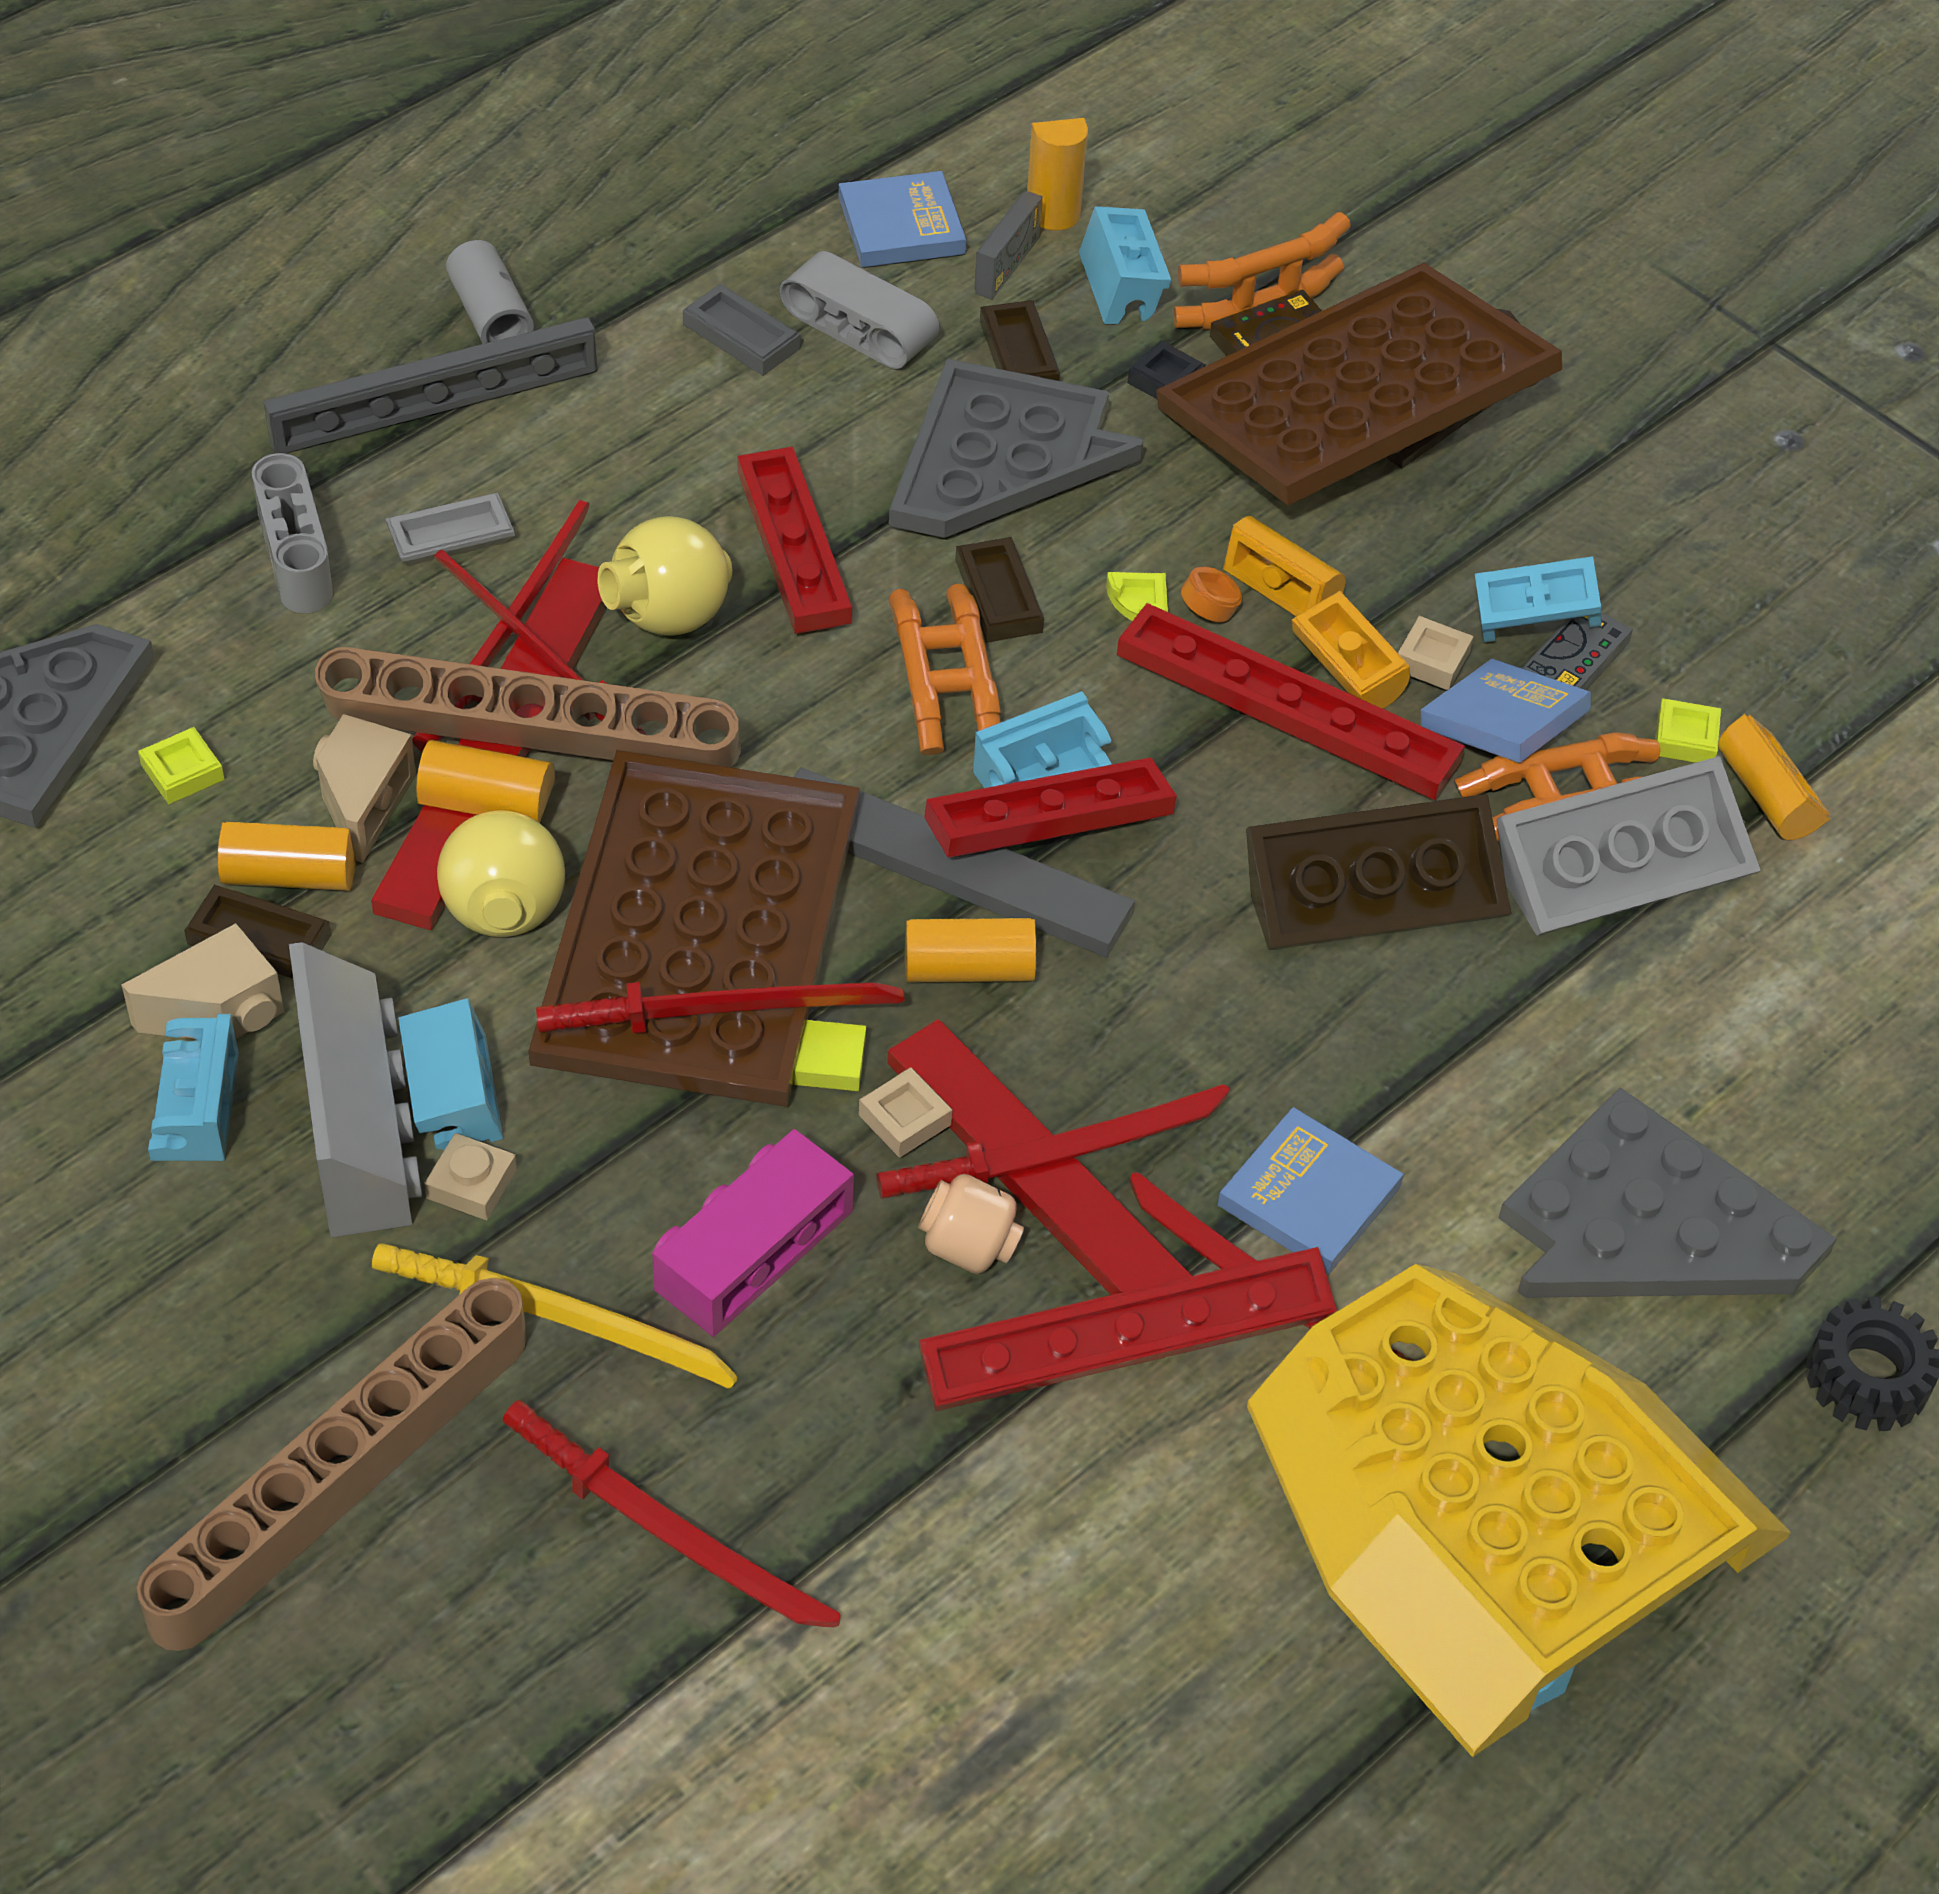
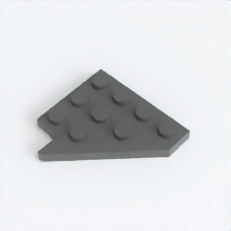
M947 359L890 506L889 526L945 538L1140 461L1144 438L1101 430L1108 409L1109 391Z
M95 624L0 652V817L36 828L154 658L151 640Z
M1621 1087L1503 1202L1499 1214L1501 1221L1545 1252L1521 1278L1517 1292L1525 1298L1794 1294L1831 1254L1837 1240L1834 1236Z

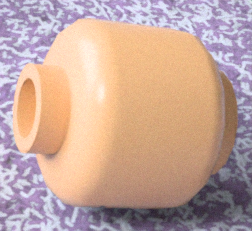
M967 1174L958 1175L950 1184L940 1180L918 1225L919 1229L927 1232L925 1245L928 1251L974 1274L985 1272L995 1259L1007 1263L1024 1229L1023 1226L1013 1222L1017 1207L1016 1201L1011 1195Z

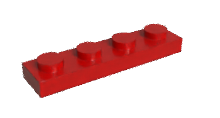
M793 446L737 456L738 475L794 634L852 624V606Z
M1150 757L928 798L926 800L924 818L947 858L1173 815L1177 795Z

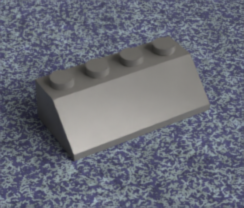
M303 942L289 944L316 1158L330 1236L332 1238L412 1225L408 1198L421 1197L422 1193L416 1156L402 1158L400 1145L414 1142L408 1102L394 1104L393 1090L406 1089L400 1049L386 1050L385 1038L398 1036L393 999H379L375 973Z

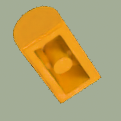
M1085 118L1032 123L1027 191L1043 196L1041 228L1065 230L1073 227L1080 220L1088 127Z
M1246 516L1233 525L1223 570L1291 614L1298 616L1338 591L1343 593L1346 584L1344 574L1256 518Z
M1341 591L1292 619L1294 634L1349 694L1383 709L1393 703L1405 690L1410 679V666Z
M1743 714L1723 732L1718 743L1719 750L1783 839L1796 840L1803 838L1830 820L1828 816L1830 815L1829 811L1772 732L1751 715L1747 716L1746 714Z
M429 740L423 750L418 768L417 801L418 804L476 815L497 810L512 811L524 814L540 823L555 782L554 764L537 759Z
M241 822L222 823L218 846V873L221 884L350 891L352 888L356 859L349 829Z
M910 919L906 921L904 952L906 983L1034 981L1036 970L1035 919Z

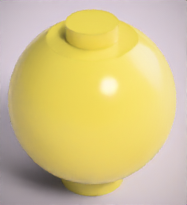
M657 517L640 523L622 538L614 552L612 561L602 563L598 570V589L601 599L608 609H621L623 614L632 623L645 631L658 635H681L703 626L717 613L724 601L728 583L732 578V564L728 554L722 550L718 541L701 525L680 517Z
M497 810L478 814L463 822L452 832L440 853L437 880L439 891L446 907L461 924L472 931L486 936L511 937L534 929L553 912L564 888L565 866L556 840L544 826L524 814Z

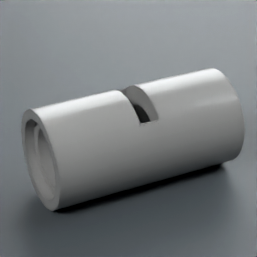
M483 240L468 241L455 248L447 259L446 271L482 344L533 331V320L496 248L491 243Z

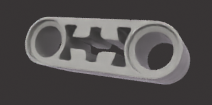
M827 251L816 253L783 281L780 286L781 300L786 309L795 318L889 368H902L937 337L939 333L938 318L931 307L924 301Z
M275 453L267 455L258 460L253 466L252 479L258 516L280 600L291 611L297 613L316 612L326 607L332 600L333 586L327 546L305 467L300 459L290 454ZM296 530V534L289 536L288 531Z

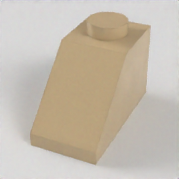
M343 714L330 736L324 735L318 742L314 753L313 766L319 773L322 798L335 826L349 829L355 859L363 863L416 776L411 734Z
M236 923L122 984L130 1022L138 1033L166 1036V1023L170 1020L177 1018H217V1014H231L237 1039L248 1032L257 1031L265 1027L273 1018L284 1013L277 972ZM188 1036L179 1037V1038L195 1039V1038L188 1037Z

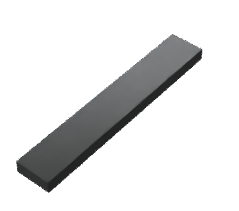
M589 317L264 400L263 404L270 445L274 454L287 453L597 371L595 328Z
M802 767L799 768L794 776L796 778L845 785ZM860 791L859 807L848 849L849 854L1007 918L1035 919V929L1106 958L1133 915L1135 900L1003 847L947 858L924 816Z

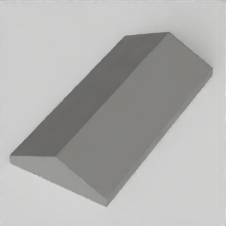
M1720 756L1503 815L1497 819L1506 886L1536 936L1750 876L1761 871Z

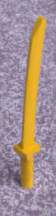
M379 1243L374 1251L372 1258V1268L374 1270L393 1274L397 1273L398 1276L411 1279L416 1278L417 1281L430 1284L436 1283L437 1286L445 1288H455L456 1291H460V1294L479 1280L488 1278L504 1279L513 1284L521 1293L523 1309L526 1313L612 1341L726 1388H731L737 1381L736 1374L713 1351L570 1296L488 1271L489 1258L475 1255L467 1264H460L439 1257L436 1259L434 1256L427 1254H416L414 1251L399 1249L396 1246Z

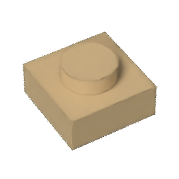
M1419 616L1398 654L1410 666L1411 677L1449 690L1471 652L1474 636Z
M911 1067L859 1099V1116L899 1158L951 1126L952 1109Z
M455 1133L424 1183L426 1199L487 1221L517 1171L516 1155Z

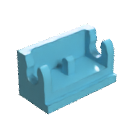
M1094 207L1079 255L1104 324H1119L1125 315L1126 306L1134 300L1143 301L1139 306V315L1141 321H1146L1155 312L1163 289H1169L1172 280L1145 209Z
M1593 556L1475 574L1484 643L1495 641L1494 629L1583 616H1588L1589 628L1601 626V603Z
M1081 691L976 732L973 773L982 786L988 788L1112 765L1106 753L1100 748L1110 744L1111 738L1104 724L1088 705L1087 697Z
M466 998L398 1017L414 1123L419 1133L438 1131L447 1126H457L454 1130L442 1131L434 1135L435 1148L442 1150L446 1149L455 1133L477 1141L489 1139L490 1142L504 1139L486 1034L469 999Z
M217 1014V1018H177L170 1020L166 1023V1036L175 1038L188 1036L195 1038L196 1041L176 1040L164 1042L163 1064L155 1118L152 1120L151 1126L152 1139L149 1140L148 1147L150 1160L225 1161L239 1055L231 1014Z

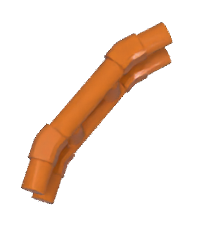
M1337 212L1323 224L1320 223L1311 231L1300 234L1298 238L1235 259L1231 257L1222 261H1206V264H1179L1178 281L1180 287L1207 286V289L1233 286L1232 299L1229 301L1224 299L1218 302L1201 303V305L1175 306L1173 311L1174 327H1201L1202 330H1210L1211 322L1302 289L1310 298L1318 296L1330 285V281L1343 271L1344 264L1340 257L1330 254L1319 264L1311 266L1301 274L1303 259L1311 260L1320 257L1335 246L1337 239L1351 227L1348 217L1341 212ZM1280 267L1278 284L1254 292L1257 274Z
M953 584L946 593L954 624L921 627V618L917 604L912 600L911 594L905 589L894 590L888 600L893 613L897 636L901 643L912 696L911 702L915 726L918 732L920 753L922 755H936L944 751L937 694L971 691V700L978 731L1001 723L999 698L996 684L992 678L981 631L978 606L973 595L970 594L968 588L963 584ZM962 648L966 667L930 671L926 650Z
M1613 732L1599 735L1597 739L1535 751L1521 763L1497 756L1482 763L1481 768L1455 779L1454 782L1461 797L1479 795L1490 789L1495 791L1508 784L1521 782L1522 778L1526 779L1535 798L1517 802L1504 808L1503 813L1492 817L1498 842L1500 840L1497 819L1500 816L1616 785L1618 783L1608 764L1615 762L1630 763L1631 761L1654 763L1660 756V744L1655 739L1638 738L1629 733ZM1581 767L1592 789L1561 795L1550 773ZM1640 776V777H1633V778L1623 779L1621 783H1624V782H1627V781H1631V780H1634V779H1638V778H1642V777Z

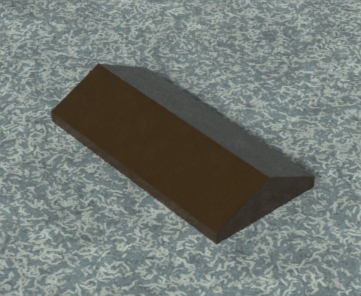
M1488 794L1249 826L1246 829L1251 899L1268 950L1507 917L1512 914Z

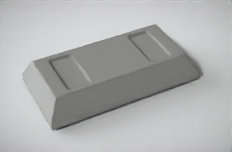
M498 493L386 518V524L400 560L407 566L435 560L433 555L440 549L452 556L507 543L515 536Z

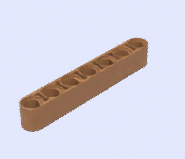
M350 647L335 648L328 651L319 659L315 668V680L328 712L338 720L345 714L391 729L614 760L616 750L732 767L737 762L741 753L738 717L734 709L727 703L716 699ZM346 678L361 680L359 685L348 692L334 690L335 685ZM415 686L422 689L411 700L401 701L394 698L395 694L405 687ZM467 695H476L483 698L476 707L471 709L455 707L456 702ZM526 704H538L544 707L538 715L532 718H522L515 715L516 711ZM588 712H597L605 716L599 724L592 727H584L576 723V720L581 715ZM647 721H658L666 726L656 735L646 736L637 731V728ZM710 729L723 731L727 735L723 741L716 744H706L697 739L702 732Z
M496 1278L479 1280L469 1286L152 1562L139 1578L137 1593L147 1630L153 1641L166 1650L174 1651L190 1649L204 1641L517 1361L524 1352L527 1342L523 1302L518 1289L506 1280ZM494 1320L503 1321V1323L495 1326L483 1325ZM440 1365H454L448 1370H432ZM389 1410H403V1412L396 1416H380ZM336 1456H352L342 1463H327L328 1460ZM282 1503H299L297 1506L290 1510H273L275 1507ZM235 1549L245 1550L237 1558L230 1560L218 1559L220 1555L227 1551ZM178 1598L190 1599L180 1608L172 1610L162 1609L171 1600Z

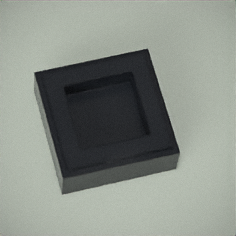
M1161 340L1129 368L1127 383L1157 399V389L1205 367L1206 364Z

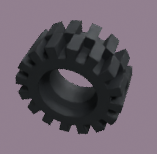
M1869 1297L1864 1309L1858 1298L1847 1300L1843 1310L1838 1305L1832 1309L1826 1321L1823 1320L1806 1363V1368L1811 1369L1807 1376L1809 1387H1820L1816 1396L1819 1404L1825 1407L1833 1401L1837 1404L1832 1415L1833 1417L1844 1422L1848 1413L1857 1416L1855 1428L1866 1431L1872 1419L1877 1421L1880 1432L1891 1431L1895 1420L1903 1427L1911 1423L1915 1413L1919 1416L1939 1379V1349H1934L1938 1337L1933 1329L1920 1333L1925 1319L1915 1312L1908 1320L1900 1316L1905 1305L1896 1301L1892 1302L1889 1311L1881 1309V1297ZM1854 1349L1876 1351L1887 1357L1896 1366L1899 1376L1893 1379H1881L1870 1376L1861 1371L1852 1362L1849 1352Z

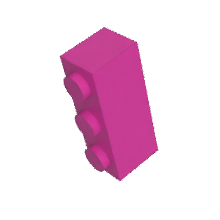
M793 1129L776 1145L768 1144L759 1150L752 1159L748 1169L729 1186L723 1184L717 1187L707 1197L702 1209L682 1227H672L659 1239L652 1252L654 1291L714 1338L853 1212L854 1174L796 1129Z

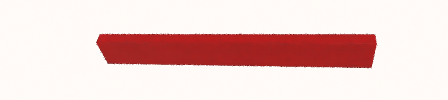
M562 557L525 625L573 669L602 617L606 606L601 599L598 589L597 578L600 567ZM519 637L500 668L560 677ZM526 704L521 706L515 715L522 718H532L538 715L544 707L538 704ZM461 739L458 743L461 746L526 757L530 748L468 739ZM424 805L371 899L373 914L432 931L445 907L437 880L440 853L452 832L463 822L476 816V814Z

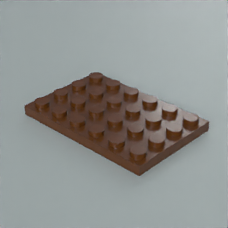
M1422 263L1157 389L1156 392L1158 408L1285 504L1290 505L1561 371L1562 351L1428 264Z
M616 750L542 1006H556L557 1004H570L573 1002L602 1000L622 996L627 997V983L640 982L642 997L721 990L816 985L859 807L860 787ZM811 1007L720 1012L645 1019L646 1032L641 1033L632 1032L630 1020L622 1023H604V1025L572 1029L565 1028L564 1030L557 1029L556 1031L540 1033L538 1023H536L528 1050L530 1066L787 1107L794 1080V1069Z

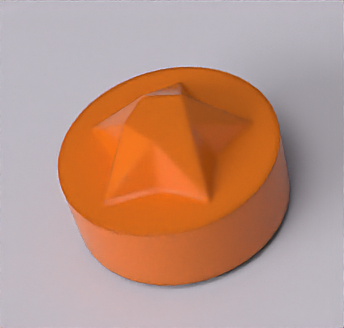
M1197 567L1193 569L1181 587V596L1187 606L1201 617L1214 622L1228 621L1242 601L1241 591L1235 581L1222 571L1211 567Z

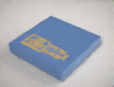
M942 171L839 183V201L861 267L966 254V237Z
M1490 659L1422 708L1421 726L1450 739L1521 763L1591 710V692L1495 659Z
M1293 1107L1221 1190L1218 1206L1293 1253L1318 1247L1325 1272L1329 1275L1400 1189L1404 1174Z

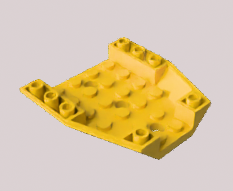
M1414 1264L1312 1326L1247 1403L1249 1413L1329 1596L1472 1757L1526 1721L1540 1689L1725 1561L1739 1573L1788 1539L1791 1533L1645 1383L1458 1274ZM1396 1342L1415 1344L1422 1349L1426 1357L1417 1361H1408L1398 1357L1392 1351L1390 1345ZM1489 1441L1507 1442L1518 1451L1520 1458L1510 1462L1500 1461L1486 1451L1484 1444ZM1589 1543L1604 1545L1614 1552L1618 1563L1613 1566L1594 1564L1586 1558L1581 1547Z

